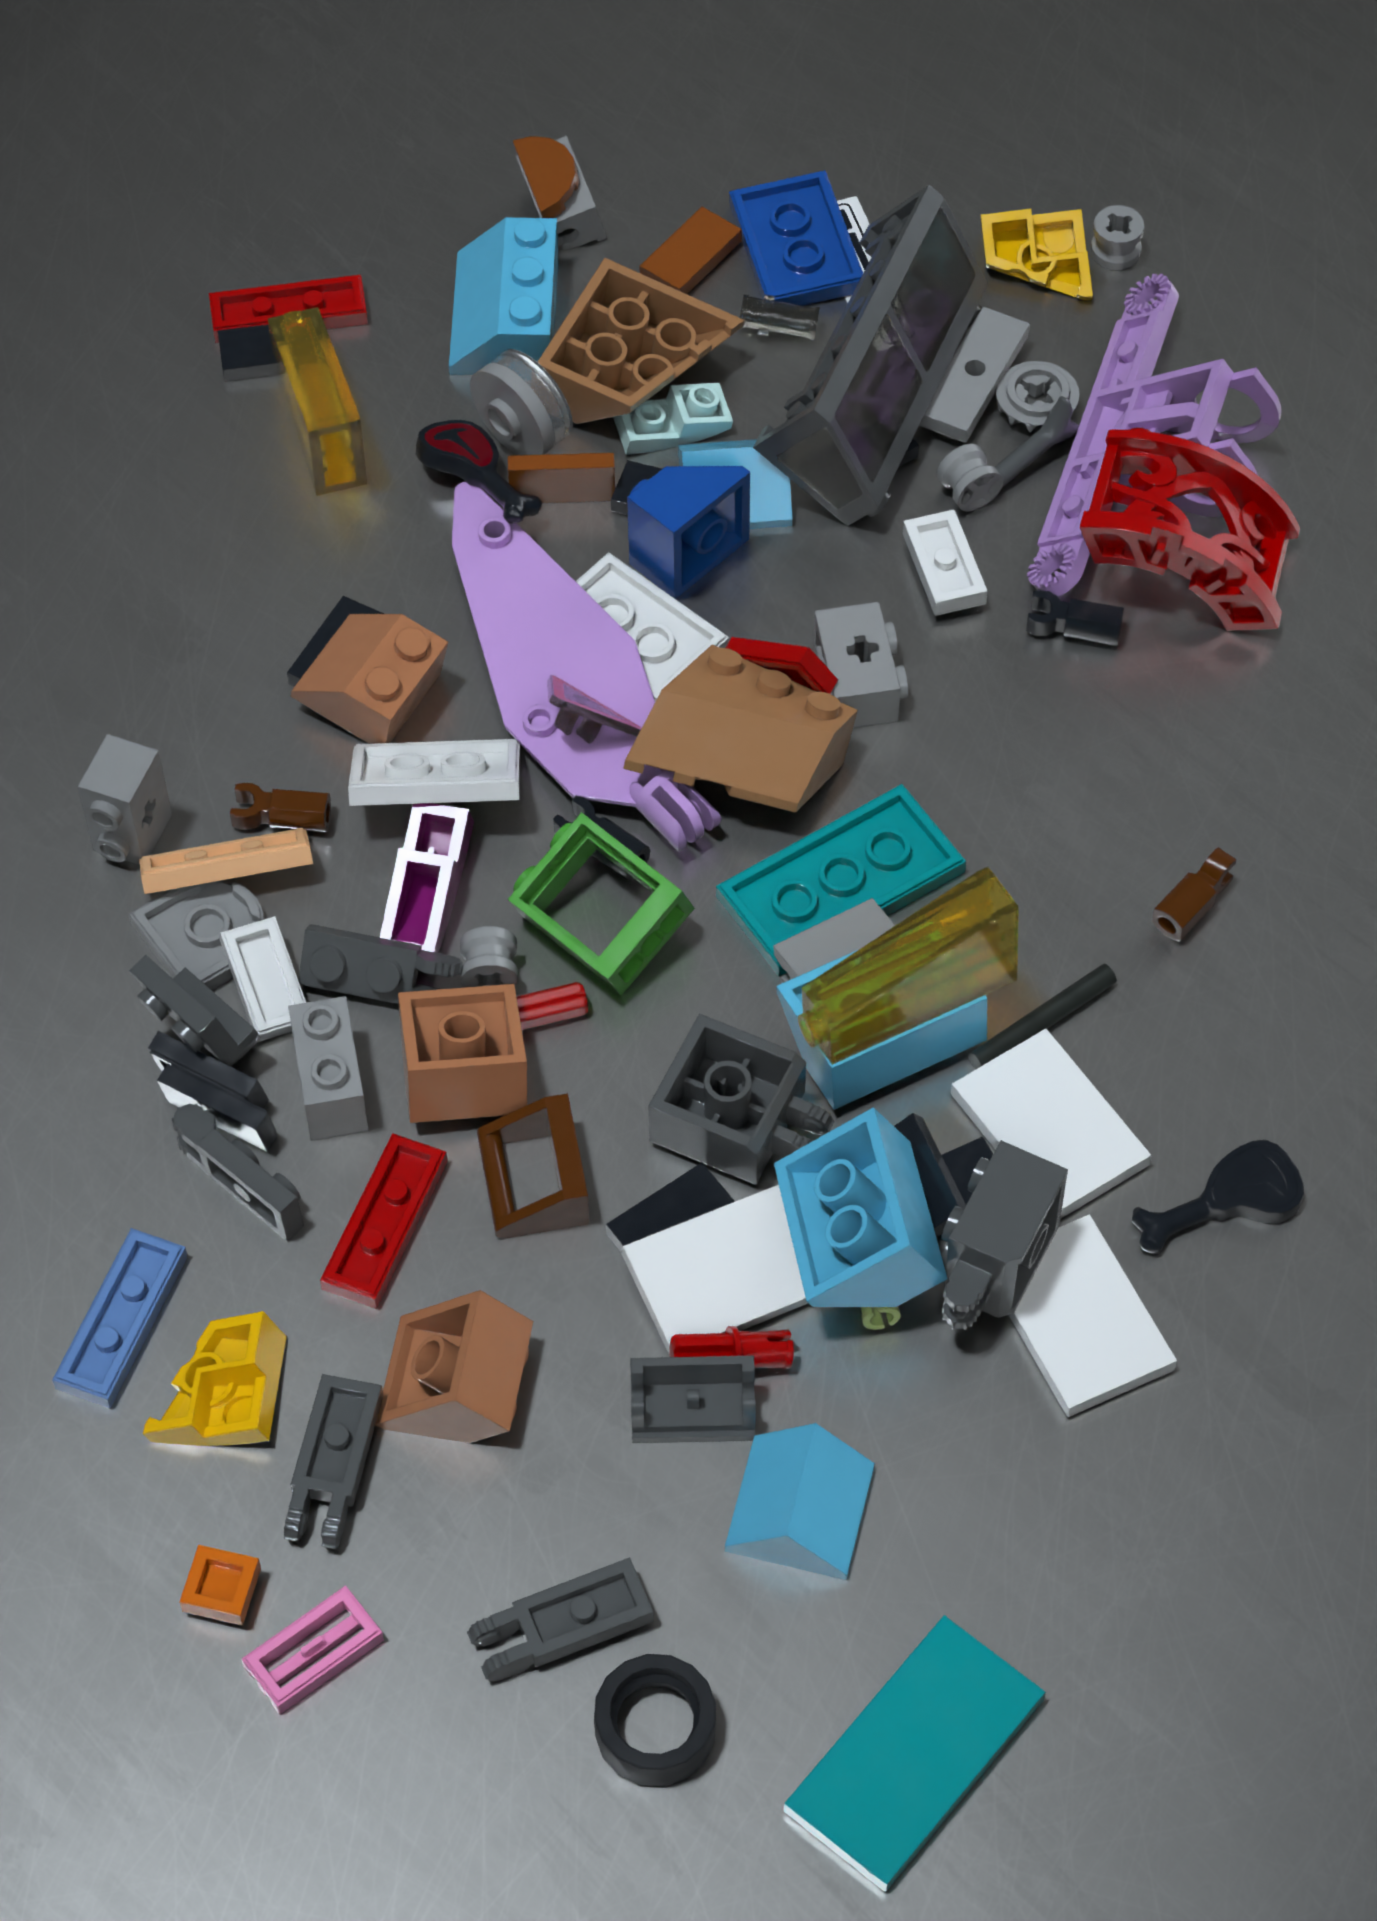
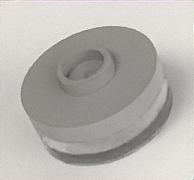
M515 349L505 350L471 377L470 392L478 414L494 437L515 455H544L571 433L573 427L572 415L564 394L551 375L529 355Z

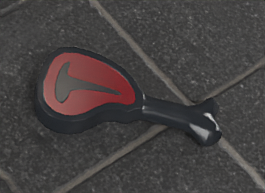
M447 420L430 424L419 432L415 453L417 458L430 468L458 475L468 484L483 488L504 508L503 517L508 523L521 522L525 516H535L541 510L542 501L539 497L516 491L498 474L499 452L497 446L482 427L471 421Z

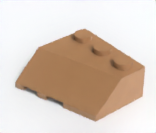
M604 258L536 363L533 391L539 397L546 410L576 424L631 413L741 329L744 325V320Z
M711 645L661 690L625 759L623 769L643 774L645 765L675 772L673 782L693 786L695 780H707L725 785L729 796L797 812L844 764L858 710L841 703L835 696L829 693L817 692L792 681L786 674L780 671L768 670L752 663L731 649Z

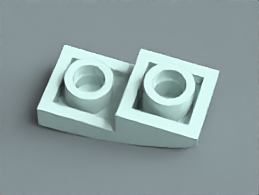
M720 383L670 385L666 399L646 400L631 413L613 417L626 455L654 452L678 447V445L695 443L729 430L733 424V419Z

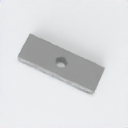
M983 306L953 355L919 426L966 443L993 398L1001 378L1010 369L1027 340L1030 323Z

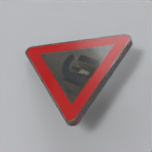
M554 675L549 676L547 680L548 700L554 706L561 708L554 725L565 735L572 733L573 727L580 715L584 718L577 728L576 734L587 743L594 741L603 724L635 737L638 736L642 727Z

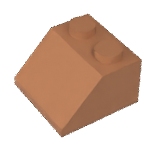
M349 614L292 689L290 697L368 744L391 743L441 675L448 641L403 614Z
M514 984L398 993L404 1078L410 1123L504 1116L527 1106V1059Z
M481 1290L402 1315L383 1388L384 1396L376 1426L389 1431L465 1443L509 1432L517 1411L516 1400L523 1368L529 1356L528 1345L534 1321Z

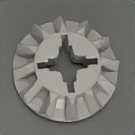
M1028 361L1011 367L1004 373L996 388L998 411L1007 414L1010 425L1019 422L1026 424L1029 432L1036 426H1043L1059 397L1063 396L1070 401L1073 410L1072 414L1079 404V387L1073 376L1062 367L1044 361ZM1047 393L1046 403L1037 400L1033 404H1028V395L1036 398L1041 394Z

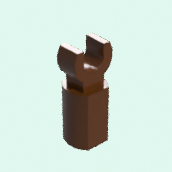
M253 783L235 784L234 791L237 803L252 804V806L247 809H230L233 827L241 830H250L261 824H270L271 828L293 830L303 828L306 831L328 832L331 815L330 793L272 789V792H264Z
M1219 847L1215 849L1196 874L1188 872L1154 908L1152 923L1165 936L1181 941L1215 905L1216 895L1221 893L1232 881L1234 875L1228 871L1236 864L1237 859Z

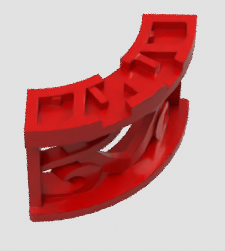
M1144 428L1108 430L1105 440L1107 447L1090 509L1083 512L1079 527L1094 564L1131 566L1162 576L1166 569H1170L1190 580L1188 589L1203 599L1215 611L1226 631L1278 629L1282 611L1275 598L1289 539H1297L1300 532V526L1286 502L1260 476L1241 463L1214 449L1179 437L1151 432ZM1121 474H1132L1128 479L1132 487L1119 484ZM1202 493L1216 503L1230 533H1219L1208 539L1193 532L1187 516L1169 500L1186 494ZM1113 502L1128 506L1123 512L1111 511Z

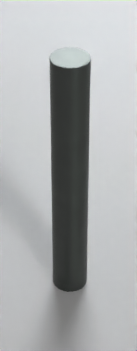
M1107 964L1100 965L970 1052L968 1057L972 1066L977 1069L1042 1030L1048 1029L1115 984L1117 981L1115 973Z

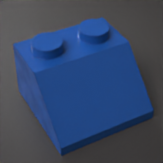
M666 466L652 478L640 481L633 488L630 495L627 496L629 564L674 599L678 598L749 540L750 471L743 466Z

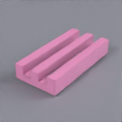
M344 1586L241 1660L245 1670L250 1676L254 1677L260 1690L265 1696L267 1695L270 1698L273 1707L280 1715L383 1642V1632L347 1586ZM347 1610L350 1613L349 1617L322 1636L316 1637L303 1646L301 1651L270 1673L265 1669V1666L343 1611ZM360 1628L362 1629V1631L359 1632L357 1635H355L350 1640L345 1642L343 1645L338 1647L336 1650L328 1654L326 1657L321 1659L319 1662L314 1664L305 1672L297 1676L288 1684H286L282 1688L279 1687L285 1681H287L292 1676L297 1674L299 1671L307 1667L309 1664L314 1662L316 1659L321 1657L330 1649L338 1645L340 1642L345 1640L354 1632H356Z

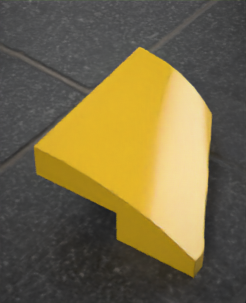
M1031 209L981 214V234L987 268L1083 301L1093 300L1082 209L1032 215Z
M264 1311L210 1321L196 1343L194 1356L189 1362L181 1366L171 1382V1385L178 1391L177 1395L161 1420L148 1418L144 1425L143 1435L150 1442L196 1446H226L269 1441L287 1336Z

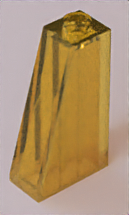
M319 308L291 311L281 316L267 318L271 347L277 363L278 373L316 496L367 484L360 416Z
M986 867L977 871L803 986V1013L798 1015V1023L807 1043L811 1047L819 1046L833 1065L1017 981L1019 906L991 869Z

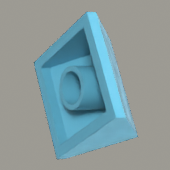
M757 439L678 445L679 466H743L750 471V529L792 526L790 478L753 448ZM787 449L777 455V457L789 466V451Z
M817 1423L755 1435L726 1539L725 1552L847 1580L875 1463Z

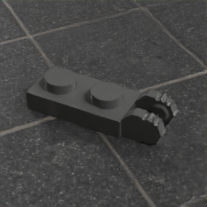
M310 924L305 929L298 981L300 985L399 1004L398 993L443 989L417 984L418 970L442 977H454L461 975L463 962L455 956L421 950L422 945Z
M190 1102L180 1108L177 1107L172 1122L174 1130L178 1133V1145L183 1154H187L192 1162L283 1239L288 1241L304 1226L298 1202L301 1196L296 1187L282 1174L276 1173L272 1177L260 1167L255 1154L242 1141L234 1139L230 1142L216 1131L215 1116L208 1110H203L202 1106H198L197 1103L191 1104Z
M322 1374L290 1484L292 1498L285 1520L284 1539L300 1542L302 1535L306 1531L311 1499L330 1502L321 1530L322 1546L338 1549L347 1521L348 1506L354 1505L383 1400L382 1385Z
M629 1557L514 1601L511 1608L476 1621L475 1624L471 1625L467 1634L471 1644L478 1648L505 1640L520 1629L525 1640L524 1643L491 1656L481 1666L485 1679H489L491 1682H498L502 1679L505 1680L507 1677L523 1673L532 1664L535 1667L541 1666L654 1622V1612Z

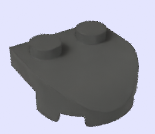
M145 955L129 970L144 989L137 995V998L160 1021L167 1015H170L176 1021L171 1027L172 1030L195 1053L204 1046L219 1061L232 1067L261 1039L255 1028L186 967L172 978Z

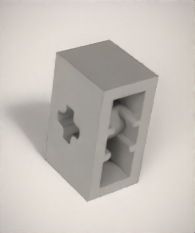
M874 602L816 610L814 615L813 641L815 653L838 679L830 694L835 696L841 703L858 710L853 728L897 722L900 699L908 698V683L904 666H895L892 655L897 654L896 632L893 622L884 623L880 603Z
M107 734L77 786L94 851H97L111 861H128L140 865L139 859H142V856L151 855L172 816L159 750Z
M346 996L289 1005L288 1009L310 1139L317 1140L369 1131Z

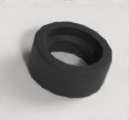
M645 1654L624 1661L606 1676L595 1699V1737L602 1757L619 1776L639 1785L666 1786L687 1779L705 1763L715 1743L716 1702L708 1681L692 1664L672 1655ZM648 1687H661L680 1693L689 1702L694 1715L693 1729L687 1741L679 1748L662 1754L643 1753L630 1747L621 1737L617 1726L618 1711L623 1701L633 1692Z

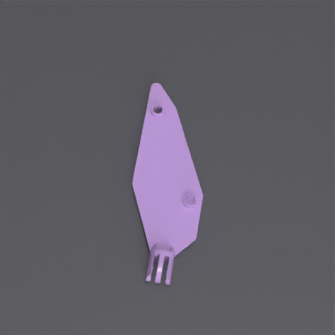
M466 481L458 484L454 490L452 550L505 729L572 798L579 796L591 801L636 807L678 852L686 848L687 841L693 843L704 835V828L711 831L717 827L722 820L719 812L693 786L673 782L675 772L645 765L643 774L623 769L625 759L641 729L567 702L554 695L552 676L560 678L641 728L655 703L635 640L517 523H508L503 517V509L481 487L470 485ZM563 683L566 699L579 704L582 703L573 694L589 699ZM580 698L588 705L587 707L624 720L593 700L589 699L590 701Z

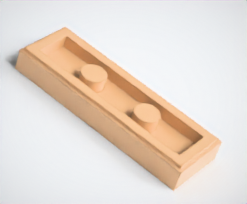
M299 828L142 856V859H139L144 894L310 865L313 864L307 831L306 829Z

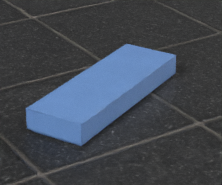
M133 1228L130 1229L52 1379L56 1390L111 1409L188 1257L185 1246Z

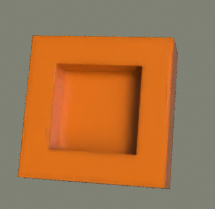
M198 1545L179 1601L182 1612L243 1626L261 1571L259 1558Z

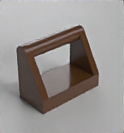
M568 1093L539 1099L483 1125L477 1130L496 1237L511 1238L590 1224L588 1192ZM549 1136L559 1191L515 1211L503 1144Z

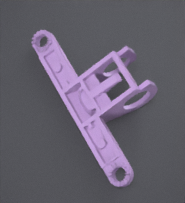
M1161 273L1159 275L1152 274L1151 279L1149 276L1144 277V283L1138 281L1136 283L1138 287H1132L1129 290L1131 294H1127L1125 297V309L1122 318L1116 321L1038 539L1039 551L1033 559L1034 564H1030L1028 568L1030 570L1027 573L1028 579L1037 591H1049L1057 595V597L1072 589L1083 575L1090 552L1079 527L1083 512L1090 509L1107 447L1105 440L1108 430L1144 428L1155 433L1164 431L1179 433L1173 436L1214 449L1257 474L1255 467L1237 443H1250L1261 440L1273 433L1278 427L1282 412L1280 401L1257 367L1234 373L1224 359H1219L1152 376L1179 298L1177 289L1167 276ZM1228 388L1241 391L1254 400L1260 409L1261 417L1253 424L1241 427L1227 426L1217 422ZM1204 390L1200 404H1197L1196 396ZM1121 474L1119 484L1132 487L1128 482L1132 474ZM1191 493L1169 500L1185 512L1205 517H1223L1216 503L1207 496Z

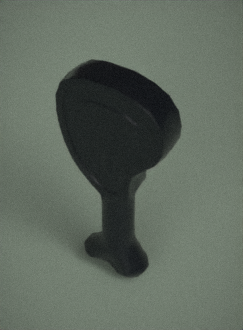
M1268 1140L1251 1141L1239 1146L1221 1159L1211 1172L1205 1189L1199 1198L1165 1212H1149L1136 1207L1133 1210L1132 1223L1142 1232L1139 1241L1141 1249L1148 1253L1158 1254L1161 1252L1167 1238L1172 1234L1207 1219L1224 1221L1241 1216L1265 1224H1279L1288 1221L1297 1214L1304 1200V1184L1298 1168L1278 1144Z

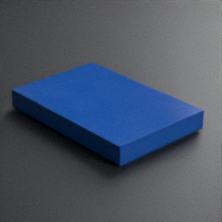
M826 170L729 191V204L737 227L742 229V241L767 313L853 294L863 275V271Z

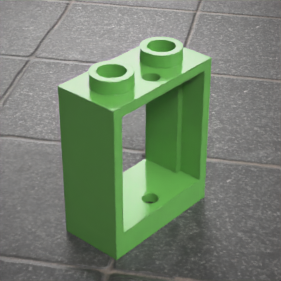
M582 812L573 823L563 825L556 832L550 843V850L536 866L527 868L518 877L514 884L513 893L508 898V901L522 917L621 996L695 909L681 889ZM596 849L652 892L650 897L600 956L544 913L545 909Z

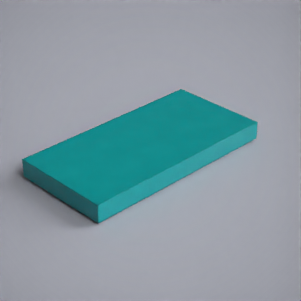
M900 784L716 885V898L779 977L785 974L786 971L776 959L773 945L871 898L875 900L888 916L965 873L966 860L905 786Z
M943 1615L786 1800L783 1811L886 1892L1041 1705L1046 1692L947 1616Z

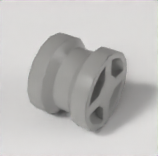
M1112 205L1103 208L1097 213L1094 219V237L1090 248L1091 256L1097 264L1110 270H1124L1138 262L1141 255V239L1145 227L1144 219L1140 213L1124 205Z
M973 443L954 449L946 455L937 468V478L945 488L953 490V500L961 510L967 512L987 505L998 495L1003 486V478L995 467L986 465L987 456L979 445Z
M483 926L474 928L461 937L460 954L466 960L461 971V984L464 988L504 984L517 985L518 968L512 961L517 954V938L512 932L496 926Z

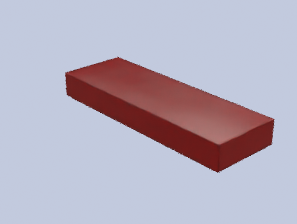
M361 274L209 293L215 343H219L218 330L320 318L322 330L368 325Z
M392 1133L320 1279L321 1290L377 1309L448 1162L446 1151Z

